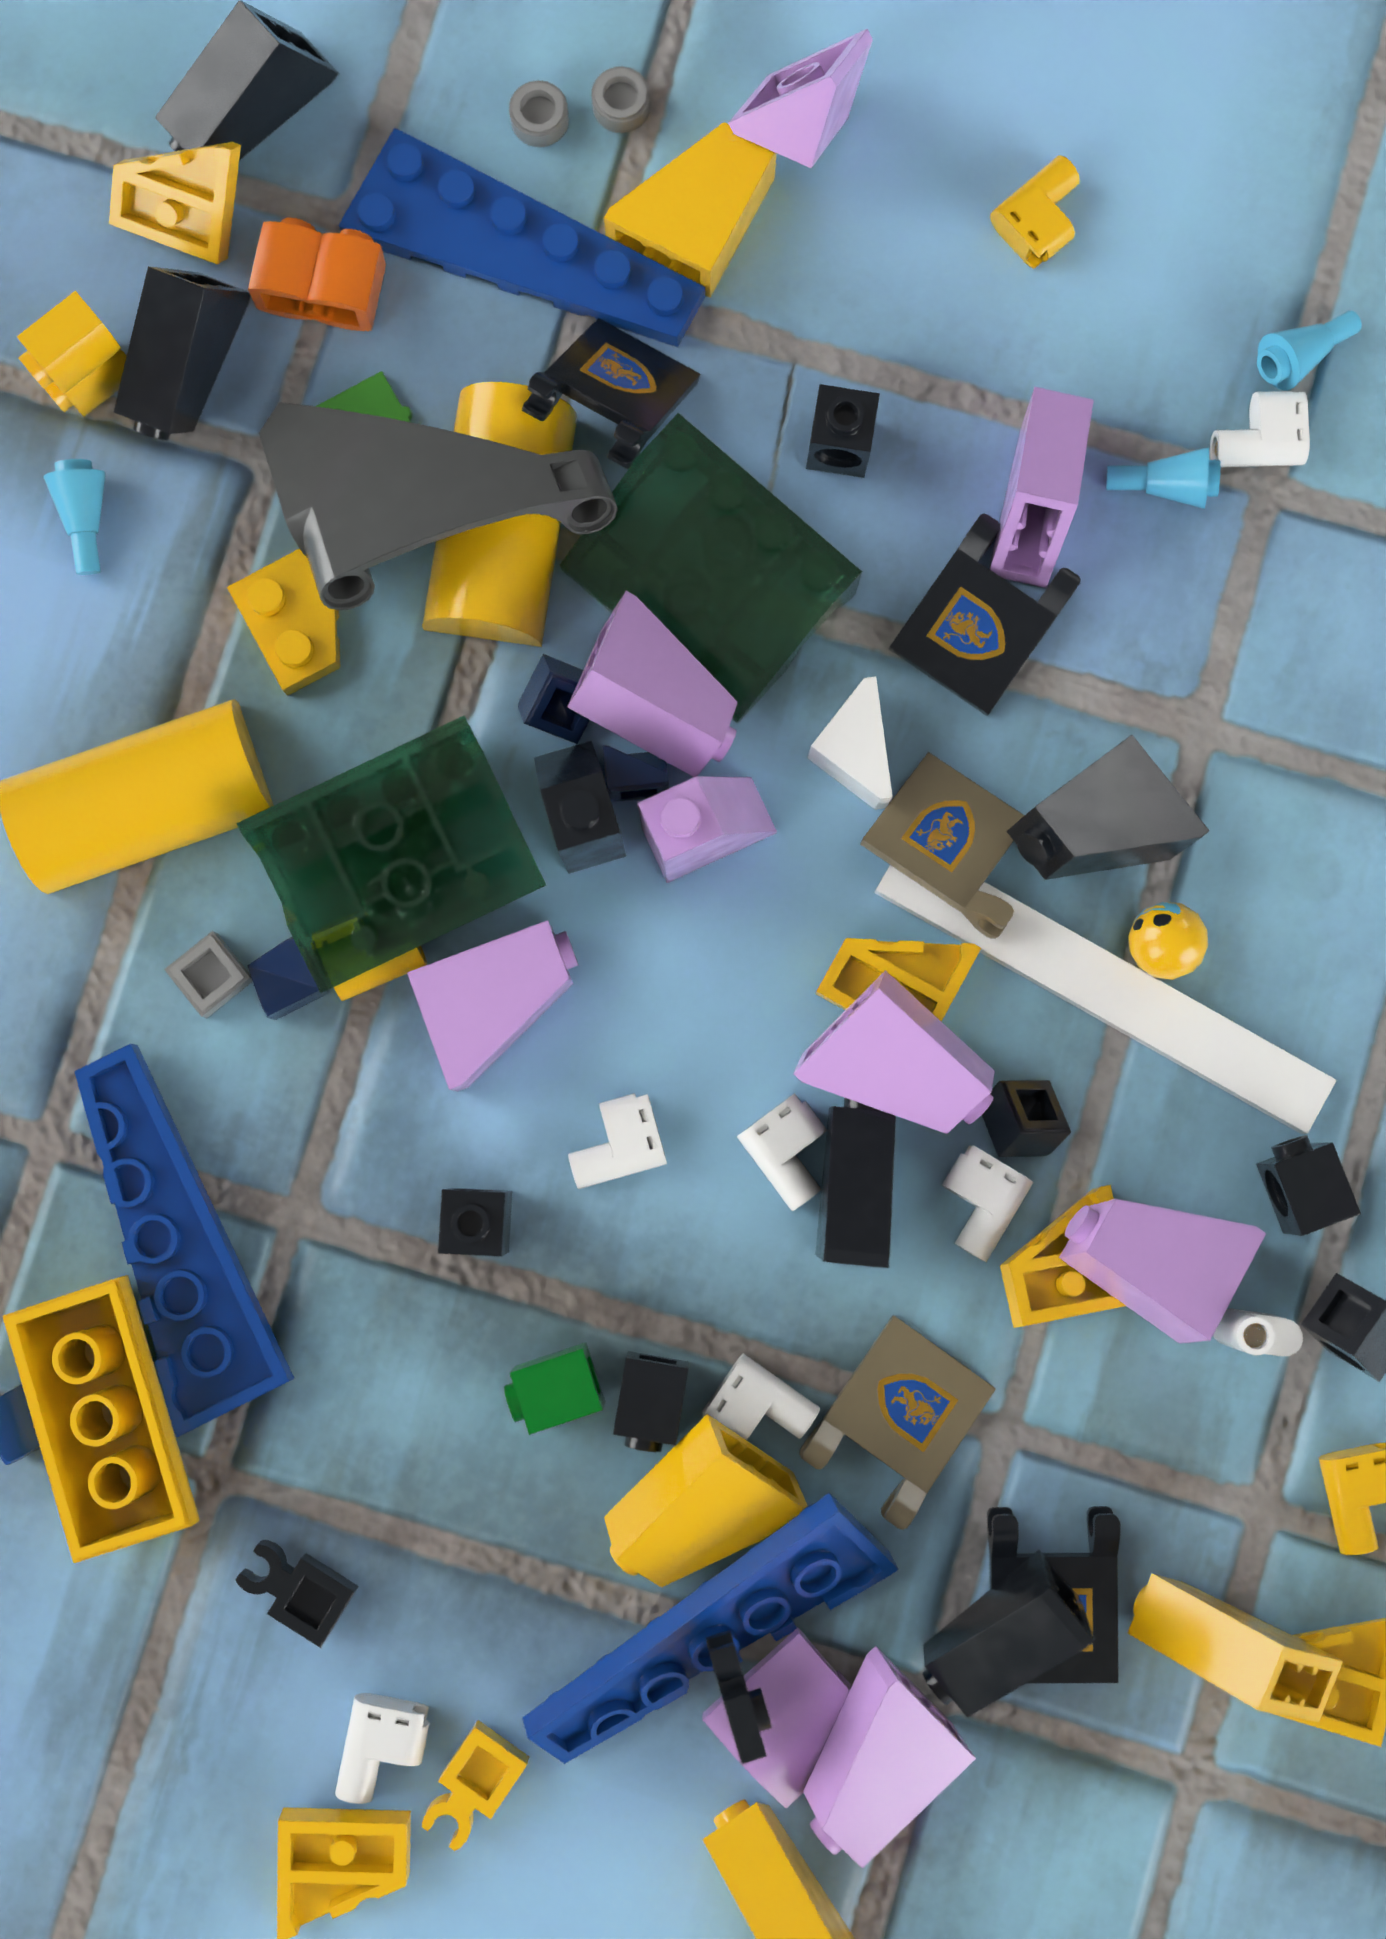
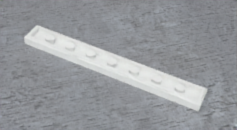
M889 865L874 892L875 894L962 943H974L981 947L980 953L1298 1133H1309L1336 1083V1079L986 882L983 883L979 891L1003 899L1014 910L1013 916L1006 928L996 939H990L983 935L960 911Z

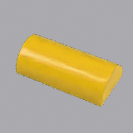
M480 382L468 385L461 390L453 432L490 440L539 455L566 452L573 449L577 414L570 404L560 398L547 419L540 421L522 411L523 404L531 395L528 386L508 382ZM525 514L473 528L436 541L422 622L423 630L542 647L561 522L547 515Z
M235 699L0 781V813L7 836L25 873L32 883L45 894L62 890L276 815L239 703Z
M128 1275L3 1315L2 1317L73 1564L179 1531L198 1523L200 1518Z

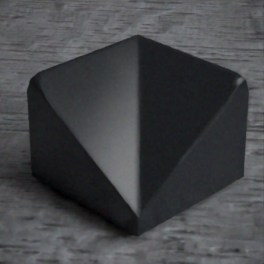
M1050 1080L999 1081L990 1093L994 1097L992 1103L982 1114L998 1157L1047 1156L1071 1133Z

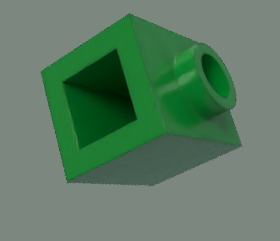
M587 1342L516 1365L510 1372L512 1383L504 1385L505 1397L512 1418L515 1422L524 1420L529 1435L602 1411L606 1402Z

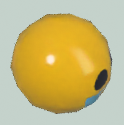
M1161 902L1143 909L1135 918L1128 935L1129 951L1136 964L1154 978L1174 980L1193 972L1202 963L1208 948V932L1198 913L1182 903Z

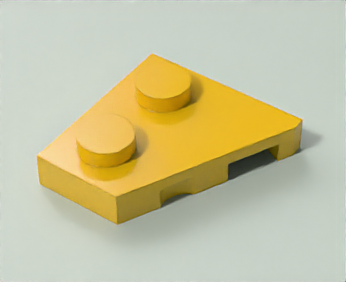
M228 142L125 159L114 164L109 224L214 264H220L228 259L241 145L235 142Z
M300 549L227 587L281 689L287 696L340 668V640L337 637L339 610L330 609L322 603L308 558Z
M846 938L815 994L846 1010L886 970L942 1022L981 947L974 943H961L957 945L924 943V941L899 940L898 942L877 941L876 939Z
M1111 1185L1101 1186L1089 1191L1000 1265L1013 1328L1126 1306L1059 1258L1069 1240L1065 1237V1230L1072 1217L1086 1205L1090 1206L1113 1200Z
M1386 1618L1294 1634L1293 1636L1341 1659L1343 1663L1319 1722L1278 1714L1274 1715L1381 1747L1386 1729Z
M283 1807L278 1819L277 1939H289L298 1935L301 1925L330 1913L334 1919L356 1909L358 1904L367 1898H381L405 1887L410 1874L411 1811Z

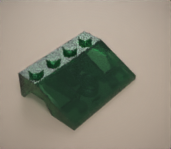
M679 413L640 453L612 491L618 509L612 522L597 532L581 534L560 564L562 571L610 613L613 612L625 591L637 596L735 698L738 703L732 719L737 724L782 676L801 647L834 610L849 602L856 594L862 574L858 567Z
M465 715L237 823L241 834L260 858L282 903L287 927L320 993L546 886V882L494 771Z

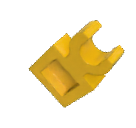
M477 1720L438 1780L451 1793L440 1795L430 1803L422 1821V1828L429 1831L435 1820L441 1815L454 1817L459 1828L455 1831L449 1847L454 1851L458 1850L465 1844L471 1832L474 1820L473 1811L477 1809L491 1819L527 1766L530 1756Z

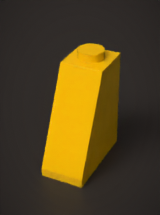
M723 122L612 205L604 217L605 235L705 287V296L711 298L775 179L777 153L734 135L729 124Z
M706 1414L604 1516L611 1541L610 1553L616 1564L627 1574L632 1576L640 1574L662 1588L768 1538L798 1516L808 1505L793 1471Z
M1151 1574L1147 1585L1140 1590L1135 1599L1133 1607L1134 1618L1128 1630L1129 1635L1258 1711L1315 1722L1320 1721L1343 1663L1341 1659L1185 1582Z
M743 1799L731 1805L714 1818L713 1821L717 1830L702 1840L756 1939H855L769 1805L756 1802L749 1806L747 1800Z

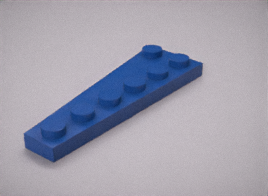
M395 127L338 225L340 231L343 229H355L368 234L373 238L374 242L381 245L383 252L408 260H412L414 256L441 265L445 272L466 278L467 274L497 283L500 290L518 296L521 292L540 297L552 301L555 308L580 316L600 318L614 327L675 347L679 346L705 299V287Z
M128 1044L74 1072L96 1152L103 1163V1178L110 1203L116 1207L125 1241L121 1243L127 1265H132L141 1300L138 1301L143 1323L144 1325L148 1324L158 1359L154 1363L174 1433L176 1437H179L293 1380L294 1376L138 1045Z
M828 1493L816 1503L806 1507L798 1516L764 1541L754 1545L745 1555L715 1577L702 1583L696 1591L663 1615L653 1619L636 1635L611 1653L600 1658L595 1665L561 1690L551 1694L546 1701L522 1717L527 1737L530 1741L565 1764L640 1721L646 1714L653 1710L661 1709L688 1693L689 1679L703 1671H714L705 1637L730 1630L739 1662H742L739 1651L769 1633H771L775 1641L780 1640L797 1629L793 1619L824 1601L828 1608L832 1610L889 1577L899 1569L889 1550Z

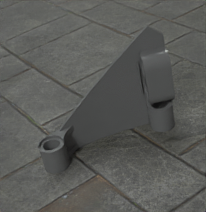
M284 402L277 404L259 432L288 529L299 549L308 558L322 603L330 609L348 610L361 606L370 599L375 589L370 567L455 534L525 514L551 516L559 520L573 533L591 534L608 526L615 518L618 510L598 457L593 452L586 450L539 455L490 440L436 427L363 413Z

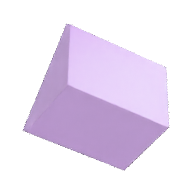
M868 28L769 74L728 122L733 134L812 168L848 119L873 41Z

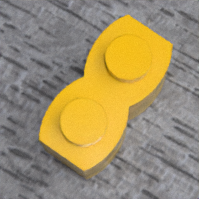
M76 290L16 336L27 349L18 359L63 412H66L74 405L80 414L85 417L119 390L127 356L112 334Z

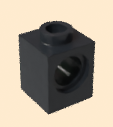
M819 384L806 469L865 477L871 453L880 393Z
M1307 1135L1299 1136L1272 1146L1271 1149L1274 1157L1256 1163L1284 1234L1304 1236L1361 1214L1333 1142L1310 1143Z
M465 1188L442 1189L438 1254L502 1257L509 1253L513 1191Z
M1336 1273L1301 1325L1327 1351L1380 1382L1386 1373V1300Z
M628 1351L613 1435L626 1437L624 1444L626 1447L647 1452H661L663 1443L676 1445L689 1361Z

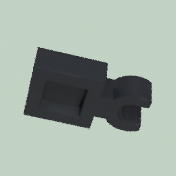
M262 1540L256 1545L253 1552L268 1562L270 1567L268 1576H257L253 1571L245 1568L236 1578L237 1584L248 1593L264 1594L268 1592L276 1597L267 1615L321 1648L359 1586L307 1553L301 1557L294 1568L287 1563L286 1555L278 1544L269 1540Z
M730 1630L705 1637L741 1765L767 1757L760 1732L772 1728L761 1688L748 1691Z

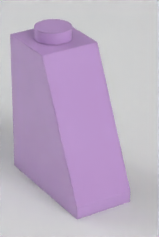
M1034 386L1019 432L999 522L1000 530L995 539L989 569L1001 578L1043 588L1047 587L1079 502L1093 399Z
M625 591L602 627L567 707L693 777L700 774L711 758L720 762L730 749L737 733L736 729L729 726L738 703L735 698L637 596Z
M696 776L637 803L643 833L667 883L777 833L752 777Z
M547 920L407 972L449 1090L458 1092L469 1088L573 985L568 969L579 965L566 931L555 935L552 926Z
M886 970L802 1053L793 1073L802 1083L946 1134L962 1120L968 1125L976 1121L987 1110L994 1099L990 1093L992 1092L995 1070Z
M1113 1199L1090 1206L1086 1205L1077 1211L1065 1230V1237L1069 1240L1059 1258L1176 1342L1210 1341L1266 1233L1257 1226Z
M877 1646L866 1655L803 1791L815 1815V1818L810 1822V1826L821 1843L834 1855L843 1849L861 1868L869 1863L976 1759L952 1722Z

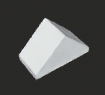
M876 676L864 678L813 742L808 754V759L875 810L886 808L893 798Z

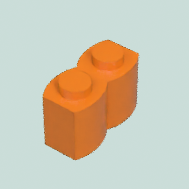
M287 217L283 218L281 222L266 221L262 224L248 291L256 309L276 316L298 320H316L347 330L372 331L386 268L382 247L374 242L373 238L368 234L355 229H343L339 233H320L310 223L298 218Z

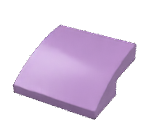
M799 1628L795 1629L744 1675L748 1691L761 1688L772 1728L760 1732L767 1757L742 1764V1766L785 1808L789 1807L803 1794L804 1788L852 1687L839 1670L836 1672ZM721 1696L703 1712L702 1720L741 1763Z

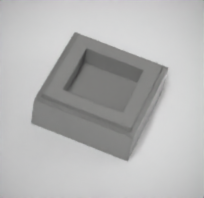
M213 931L164 969L201 1017L208 1018L253 982L250 973L219 934Z

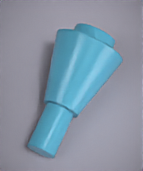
M1350 310L1325 324H1315L1265 335L1260 340L1257 356V367L1261 376L1266 382L1280 390L1288 391L1293 389L1333 349L1334 345L1361 330L1360 317L1356 312Z
M1209 447L1147 462V466H1107L1106 490H1145L1146 494L1205 509L1207 497H1218L1221 460L1209 459Z
M87 459L57 461L54 463L55 471L47 473L43 477L68 536H71L76 574L91 575L101 573L96 534L99 533L106 472L93 469L92 461Z

